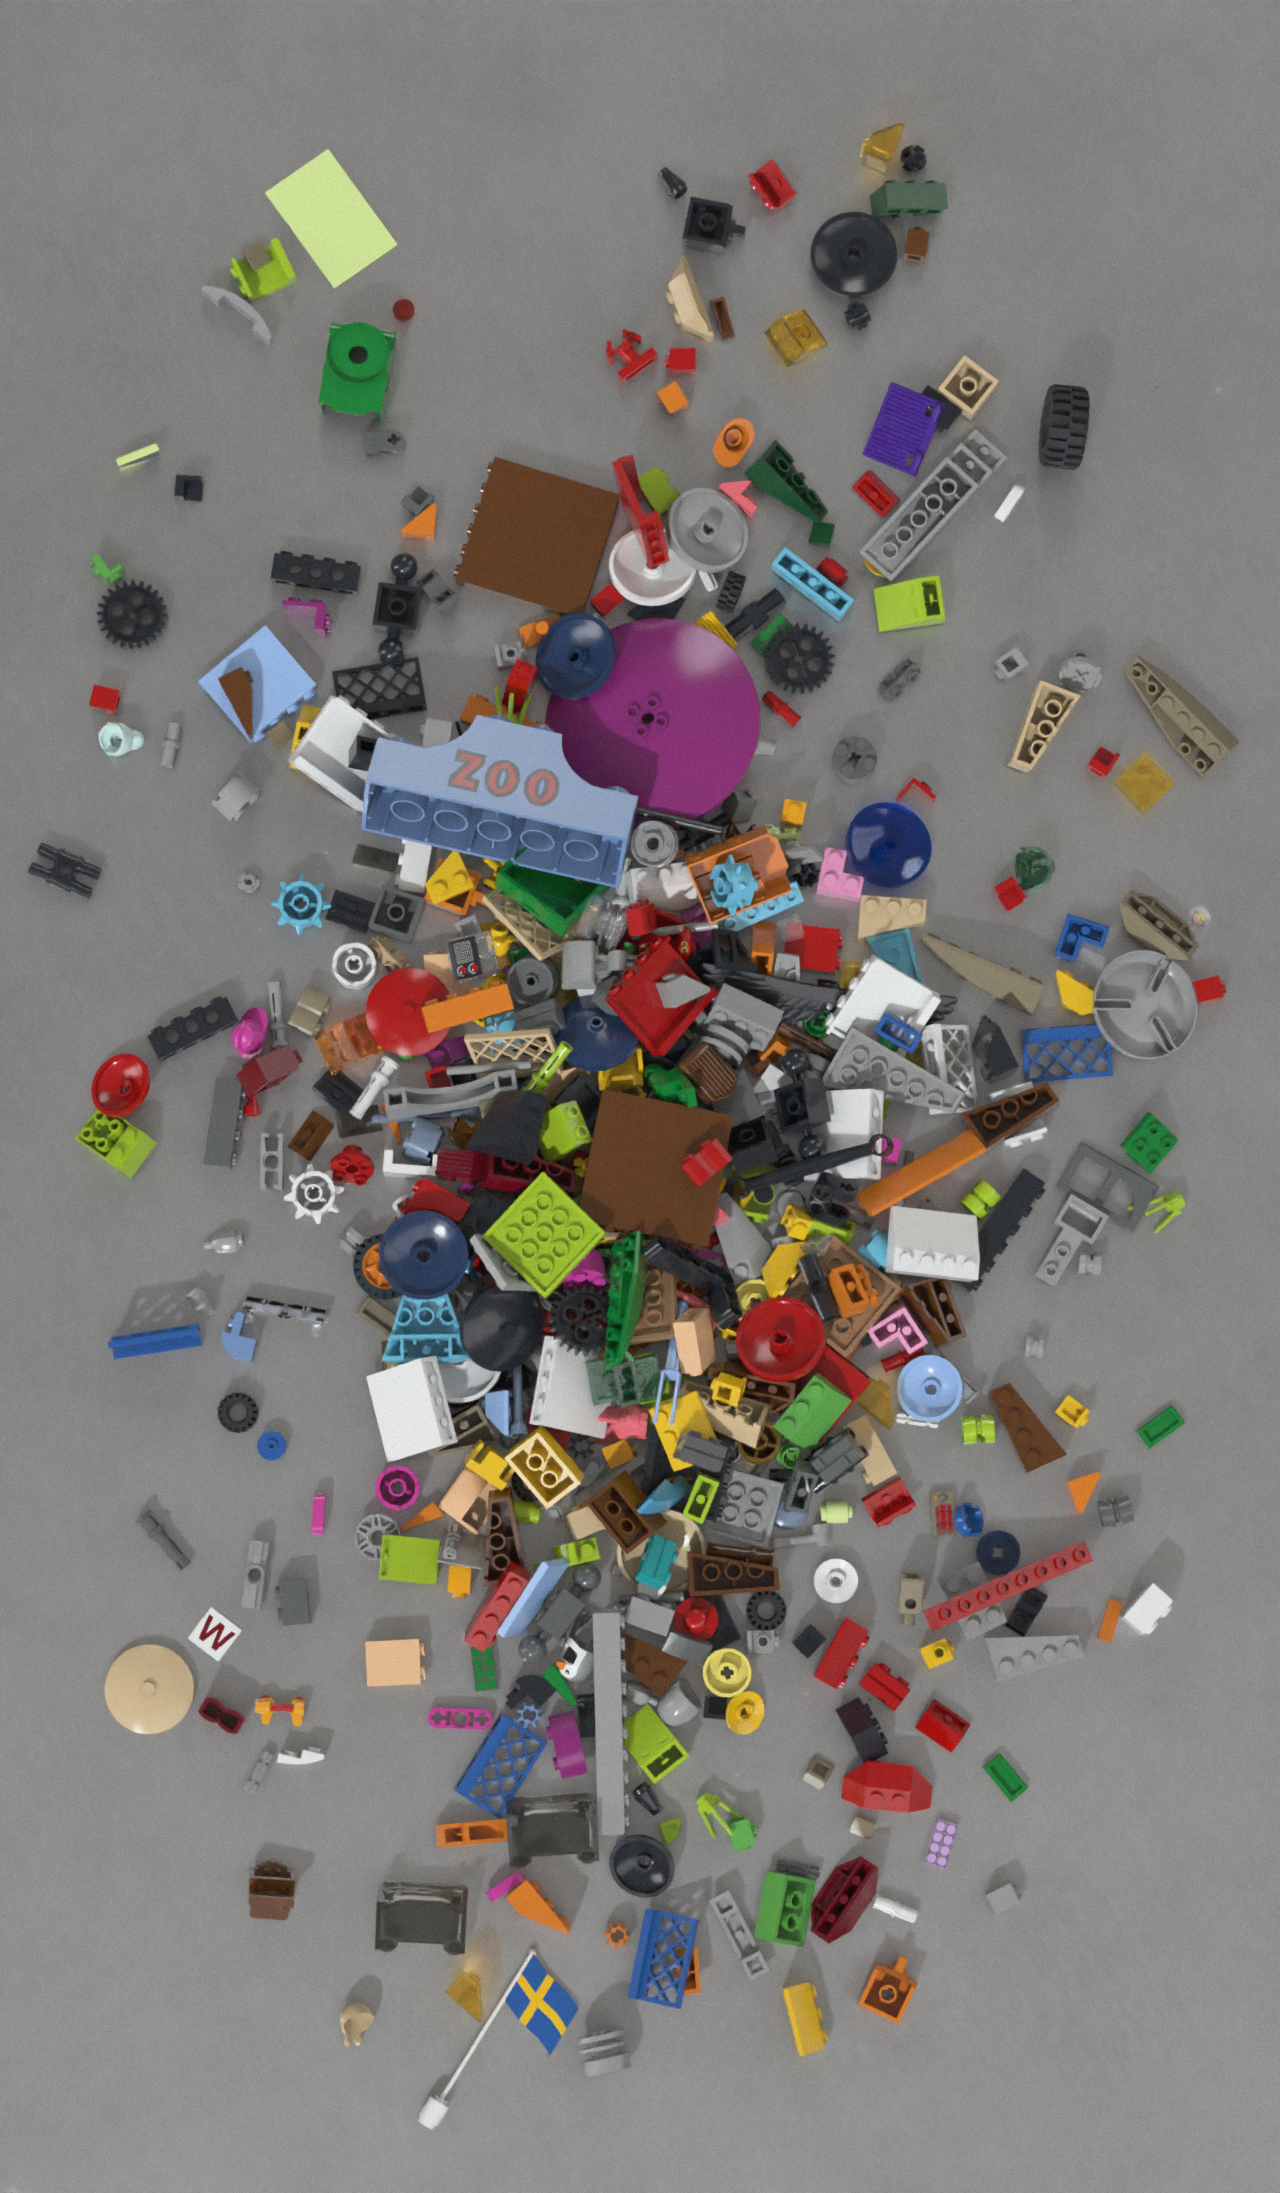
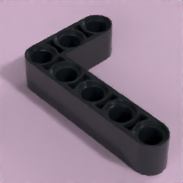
M657 1235L641 1249L642 1256L647 1262L705 1292L714 1322L721 1329H728L742 1317V1310L734 1281L725 1269L661 1235Z

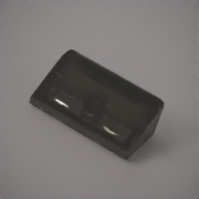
M357 844L352 865L395 875L400 854Z
M378 1104L370 1105L361 1120L354 1117L351 1113L344 1117L336 1111L335 1117L339 1138L382 1131V1123L372 1122V1116L380 1114Z

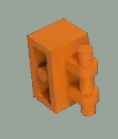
M853 1263L832 1269L826 1279L843 1319L863 1313L869 1303L872 1307L880 1305L877 1298L878 1292L875 1288L873 1289L869 1280L871 1278L868 1271H865L863 1264H859L854 1268Z

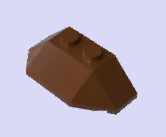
M741 1360L709 1366L707 1386L711 1387L714 1377H718L721 1372L743 1379V1377L747 1378L743 1397L770 1404L769 1415L783 1410L795 1401V1380L770 1382L760 1379L746 1369Z

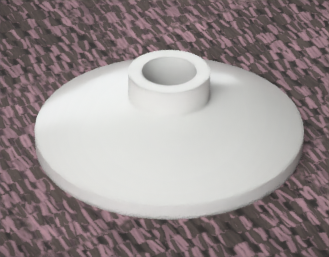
M830 1559L823 1562L817 1568L814 1575V1587L818 1595L825 1601L842 1603L849 1600L855 1594L858 1587V1575L855 1568L849 1562L842 1559ZM833 1577L840 1579L839 1585L835 1586L832 1584L831 1580Z

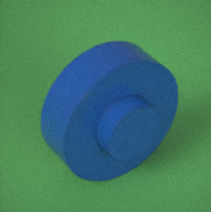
M266 1432L258 1440V1452L267 1460H278L286 1452V1441L278 1432Z

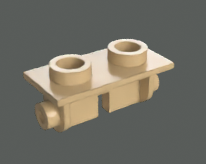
M379 934L367 946L373 952L375 958L379 959L388 973L410 967L409 960L399 950L394 954L391 953L395 946L385 935Z

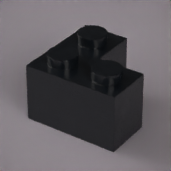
M858 1697L835 1709L863 1763L867 1760H877L889 1753L885 1746L888 1741L882 1731L878 1732L882 1728L876 1717L871 1719L870 1716L873 1713L867 1703L863 1705Z

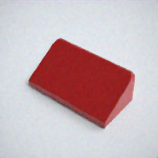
M872 470L865 472L852 487L882 518L901 500Z

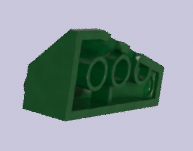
M775 439L751 463L744 474L760 490L814 522H821L828 513V510L816 492L807 487L804 482L806 477L802 472L798 473L792 464L794 462L792 456Z

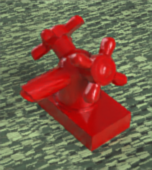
M627 329L622 330V337L626 339L622 340L618 347H611V340L606 342V355L609 364H613V356H620L627 365L617 372L618 379L622 384H625L658 359V354L653 347L640 355L632 345L634 341L641 344V335Z

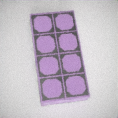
M936 1819L924 1860L925 1863L946 1869L958 1825Z

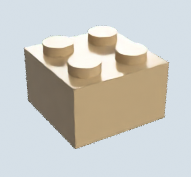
M964 355L938 388L937 392L963 410L962 415L972 421L997 389L999 381Z

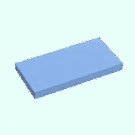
M565 1558L543 1561L498 1629V1634L502 1637L525 1633L568 1567L569 1562Z

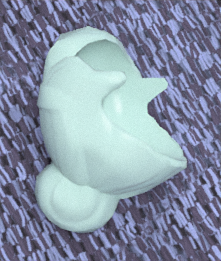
M108 722L98 732V741L102 749L109 756L124 755L131 749H139L144 744V736L138 730H132L123 723Z

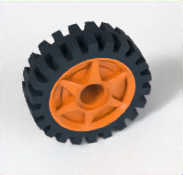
M382 1233L365 1240L363 1245L358 1248L354 1257L353 1270L357 1283L366 1293L378 1299H394L402 1296V1294L397 1292L387 1282L380 1270L378 1245L384 1235Z

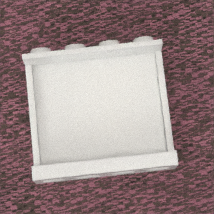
M341 695L339 697L330 696L288 759V762L350 807L363 812L365 781L368 772L348 768L349 749L357 735L374 739L379 737L388 740L398 736L392 732L390 734L383 730L385 727L376 720L371 722L366 718L368 714L359 708L354 709L349 706L351 702Z
M872 954L870 959H865L860 967L861 972L858 977H853L848 985L849 990L846 995H841L837 1001L835 1012L827 1016L824 1022L826 1033L830 1034L832 1032L845 1040L850 1029L854 1028L877 1042L879 1034L874 1031L884 1013L888 1011L920 1032L940 1003L941 998L939 993ZM892 1022L889 1023L886 1030L889 1031L891 1029ZM899 1026L896 1027L893 1035H897L900 1029ZM904 1030L900 1040H904L907 1031ZM911 1035L907 1042L909 1046L915 1038L914 1035ZM898 1047L895 1053L902 1057L907 1052L901 1047Z
M875 1089L825 1091L831 1122L814 1128L816 1135L820 1136L826 1143V1154L866 1144L873 1135L882 1134L884 1091ZM882 1138L878 1139L875 1144L877 1153H882ZM870 1155L841 1166L804 1176V1180L816 1182L819 1174L823 1172L832 1173L843 1179L866 1178L880 1180L881 1157Z
M545 1336L529 1424L604 1439L607 1422H600L597 1418L607 1406H611L616 1370L611 1372L605 1369V1365L598 1359L601 1354L599 1351L595 1356H592L590 1351L586 1357L583 1356L582 1351L575 1356V1349L566 1352V1344L561 1347L559 1346L562 1341L561 1339L554 1340L553 1336Z
M436 1356L420 1358L366 1376L388 1463L404 1460L406 1457L458 1442Z

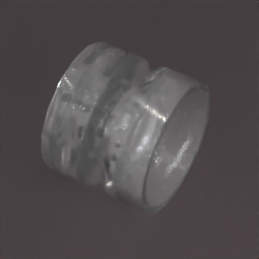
M595 894L588 902L581 916L576 935L587 941H593L599 935L597 945L600 947L605 945L607 950L613 951L623 938L628 926L625 912L626 907L620 911L621 906L616 903L608 911L610 901Z

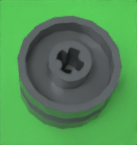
M529 954L511 966L507 974L506 983L510 995L515 1001L522 1005L534 1006L544 1002L556 993L560 985L561 975L557 964L550 957L539 961L533 954Z

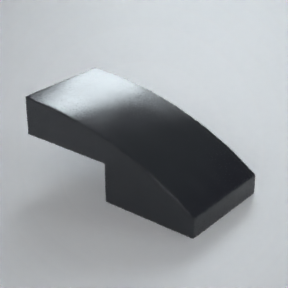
M1035 1587L1026 1590L1005 1626L1024 1637L1047 1600L1048 1595Z

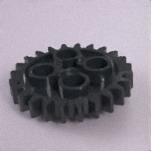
M132 579L131 585H127V582L123 580V587L121 588L116 583L115 591L107 589L109 597L102 595L105 604L98 603L99 608L103 611H99L96 614L103 619L98 620L97 623L98 625H105L100 629L101 633L108 632L105 637L106 640L114 638L113 646L120 642L122 650L126 645H129L130 651H133L134 645H137L139 650H141L143 643L150 647L149 640L152 639L157 642L155 635H163L159 628L167 626L162 621V619L168 618L167 614L162 613L167 610V606L160 605L164 602V598H157L159 595L158 590L151 592V584L144 588L143 581L137 586L134 579ZM136 596L143 598L139 605L131 603V600ZM117 606L123 608V612L120 615L112 614L113 608ZM145 606H150L149 609L142 610L145 608ZM133 611L136 618L132 619L129 617V612ZM145 615L153 617L152 622L149 624H143L141 620ZM123 620L120 624L115 625V622ZM127 625L133 626L132 633H122L123 627Z
M798 623L795 624L794 629L787 625V632L779 629L780 637L777 635L772 636L775 643H767L771 650L764 652V654L770 656V658L764 660V663L770 664L766 672H773L770 680L777 678L776 686H779L781 683L784 684L783 691L791 687L792 694L799 689L802 695L805 688H807L809 693L813 692L812 685L819 689L821 687L819 681L827 682L824 675L830 676L832 674L828 667L835 666L834 663L829 661V659L835 657L834 654H829L833 646H826L829 638H821L823 631L816 634L815 626L808 630L806 623L802 629H800ZM793 640L796 642L798 655L804 657L802 666L807 673V677L803 676L800 661H795L797 652L792 645ZM802 640L810 641V650H804L801 647ZM785 646L790 649V657L786 658L781 655V647ZM810 660H815L818 663L819 668L817 671L809 669L808 662ZM789 667L797 669V678H791L788 675Z
M582 1285L580 1290L576 1286H573L571 1291L566 1289L563 1292L564 1295H558V1301L552 1303L554 1309H551L548 1313L554 1316L548 1320V1323L554 1324L550 1328V1332L557 1333L553 1339H561L562 1341L559 1346L561 1347L566 1344V1352L575 1349V1356L580 1351H582L584 1357L589 1354V1351L592 1356H595L598 1351L603 1353L606 1350L605 1347H607L606 1331L608 1329L607 1312L609 1309L607 1300L609 1295L603 1298L601 1296L602 1290H599L597 1294L594 1293V1286L586 1291L585 1285ZM583 1303H588L592 1310H587ZM595 1312H600L599 1315L592 1317L589 1320V1322L585 1321L578 1325L575 1329L571 1331L568 1330V1328L577 1325L580 1320L583 1321ZM565 1313L571 1314L574 1320L567 1319ZM595 1322H600L603 1325V1329L598 1328ZM577 1332H582L585 1335V1339L579 1338Z

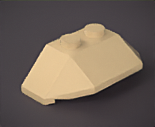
M682 256L668 283V291L665 292L669 304L673 303L675 311L673 316L676 324L680 323L683 330L708 342L714 341L713 330L686 256Z

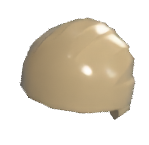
M353 2003L345 2007L339 2015L340 2025L345 2033L343 2041L346 2047L352 2041L358 2046L362 2042L360 2033L369 2028L374 2020L369 2007L362 2003Z

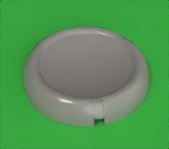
M1137 950L1117 957L1101 972L1093 991V1015L1100 1033L1113 1048L1124 1055L1136 1059H1158L1170 1055L1172 1051L1178 1050L1189 1039L1197 1020L1198 1003L1190 978L1174 960L1169 962L1165 959V955L1158 952Z

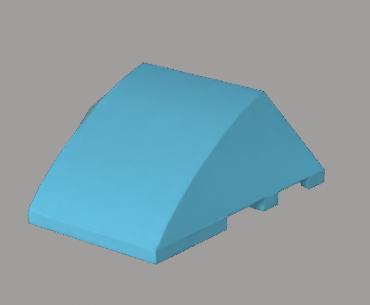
M448 1293L428 1300H418L402 1296L381 1361L402 1365L420 1358L436 1356L438 1365L470 1360L461 1345L460 1327Z

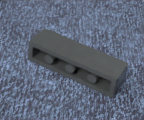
M216 1077L203 1163L205 1166L231 1170L232 1164L236 1165L238 1152L234 1151L235 1143L240 1141L241 1130H237L238 1121L243 1120L244 1108H241V1101L246 1099V1093L239 1080Z

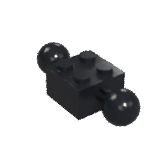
M400 553L391 561L390 569L396 578L395 584L378 583L372 625L374 630L388 632L387 639L383 640L378 647L379 659L388 666L398 665L405 657V647L400 641L401 634L417 636L423 590L419 587L408 586L409 580L418 571L417 560L408 553Z
M791 1049L783 1055L781 1066L787 1075L792 1076L793 1083L775 1089L774 1095L782 1133L803 1132L804 1137L799 1142L798 1152L801 1158L806 1160L826 1154V1143L820 1136L816 1135L814 1127L831 1122L823 1078L805 1079L804 1074L809 1068V1058L804 1051Z

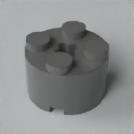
M852 736L843 739L836 746L833 753L832 767L835 774L850 784H859L866 781L875 770L877 762L876 750L864 737ZM852 756L859 758L858 764H854L853 761L850 762Z

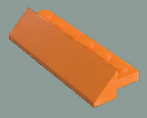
M969 1129L858 1192L857 1196L860 1200L857 1203L861 1209L866 1210L869 1217L875 1216L985 1153L987 1150L973 1131Z

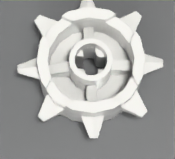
M308 1164L306 1173L301 1174L299 1177L289 1176L293 1183L292 1192L284 1196V1200L294 1202L297 1207L296 1219L305 1214L313 1217L315 1222L320 1224L322 1215L327 1214L329 1211L335 1213L340 1211L335 1202L337 1195L344 1192V1187L334 1186L331 1180L332 1170L329 1169L325 1173L315 1172L312 1164ZM318 1189L319 1197L310 1199L311 1195L309 1192Z

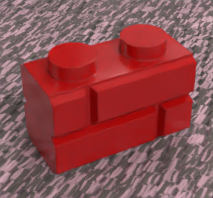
M881 1662L879 1665L874 1663L859 1682V1685L891 1710L895 1711L910 1692V1689L907 1687L909 1683L901 1676H898L897 1679L890 1674L891 1669Z

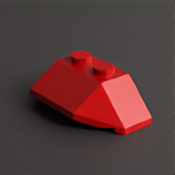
M867 1760L850 1773L844 1775L841 1799L862 1808L910 1813L930 1808L933 1785L912 1764Z

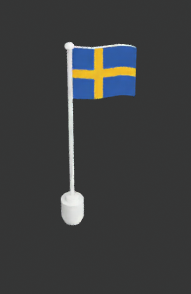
M535 1949L528 1950L530 1953L442 2095H436L434 2098L430 2096L420 2111V2117L417 2121L429 2129L433 2130L435 2126L438 2127L448 2111L447 2101L444 2098L505 2001L518 2020L541 2041L549 2055H551L577 2013V2005L570 1995L547 1974L535 1957Z

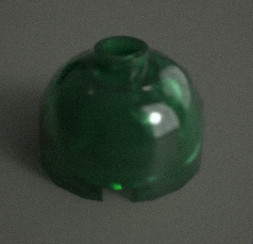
M1021 847V853H1017L1015 858L1016 877L1021 876L1022 883H1018L1023 890H1035L1044 887L1050 881L1052 873L1055 871L1054 861L1040 847Z

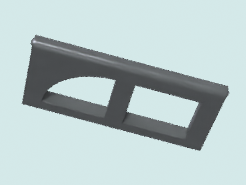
M1083 1142L1080 1144L1077 1153L1056 1187L1069 1196L1073 1194L1108 1215L1109 1219L1132 1232L1135 1230L1155 1193L1159 1190L1157 1184ZM1084 1157L1111 1171L1095 1201L1068 1187ZM1119 1176L1127 1182L1134 1198L1133 1213L1129 1221L1102 1206Z

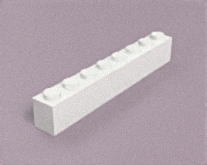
M426 718V724H421L420 737H423L422 745L418 746L433 747L450 742L453 723ZM402 839V843L405 844V850L400 852L398 865H402L401 874H396L395 886L400 891L425 897V884L428 880L433 846Z

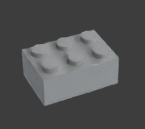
M724 983L712 1002L703 1024L707 1026L710 1024L722 1026L740 1036L751 1048L764 1051L775 1034L784 1011Z
M979 1561L937 1582L947 1601L988 1583V1580ZM996 1603L956 1622L965 1641H969L1008 1621L1000 1604Z

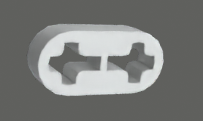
M1016 483L994 517L1004 523L1026 488Z

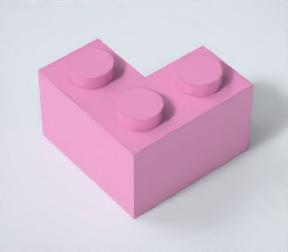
M825 847V858L822 862L816 894L855 902L860 901L864 877L843 873L847 851Z
M903 1300L886 1309L868 1331L878 1348L898 1337L907 1352L911 1354L928 1343L926 1334Z

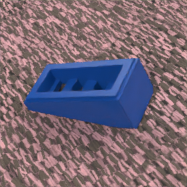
M889 1011L884 1013L874 1031L911 1054L914 1053L923 1037L922 1033ZM892 1022L891 1029L889 1031L886 1030L889 1023ZM899 1026L900 1029L897 1035H893L896 1027ZM905 1030L907 1031V1034L904 1040L902 1041L900 1040V1037ZM914 1035L915 1038L909 1046L907 1042L910 1036Z

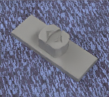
M797 841L781 843V849L787 863L793 860L799 861L801 864L824 861L825 857L812 845L803 846Z

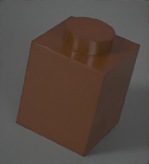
M922 227L908 228L903 259L924 263L930 232Z

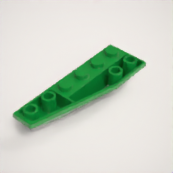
M635 1231L614 1242L611 1250L613 1259L610 1269V1303L607 1312V1348L604 1355L606 1361L605 1369L607 1370L621 1365L634 1335L642 1307L647 1261L642 1256L641 1249L648 1242L639 1231Z

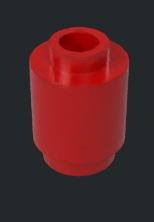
M826 556L816 568L822 576L835 586L842 587L849 579L847 576L849 571L833 558L830 559Z

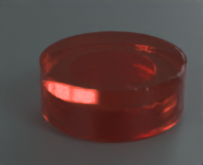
M407 299L398 300L393 306L394 317L401 322L410 321L415 314L413 303Z

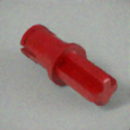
M767 691L762 697V701L776 712L775 715L781 716L791 727H794L801 720L802 717L788 706V702L784 703L772 691Z
M920 1347L911 1354L907 1350L902 1352L898 1350L899 1353L880 1361L885 1373L902 1365L905 1367L911 1360L924 1356L925 1352L923 1347Z

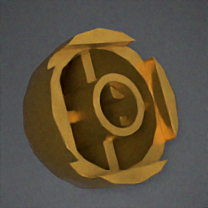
M766 1421L756 1448L737 1440L739 1453L747 1462L754 1465H763L771 1462L777 1456L781 1448V1436L771 1422Z

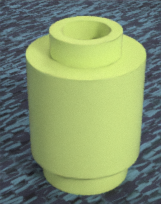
M847 1500L826 1501L825 1504H820L821 1522L848 1523V1518H852V1504L847 1505Z

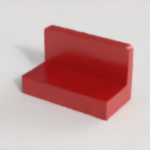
M934 1699L915 1728L949 1752H953L971 1724Z

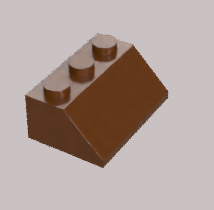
M626 1470L585 1501L626 1554L630 1553L667 1523L661 1513L639 1514L637 1512L638 1508L647 1499V1496Z

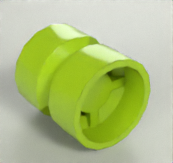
M982 1179L972 1188V1193H967L960 1200V1204L971 1215H975L979 1221L989 1212L988 1207H994L1001 1199L1000 1195Z
M993 1414L980 1415L979 1418H976L974 1415L962 1416L963 1444H976L978 1440L982 1443H995Z

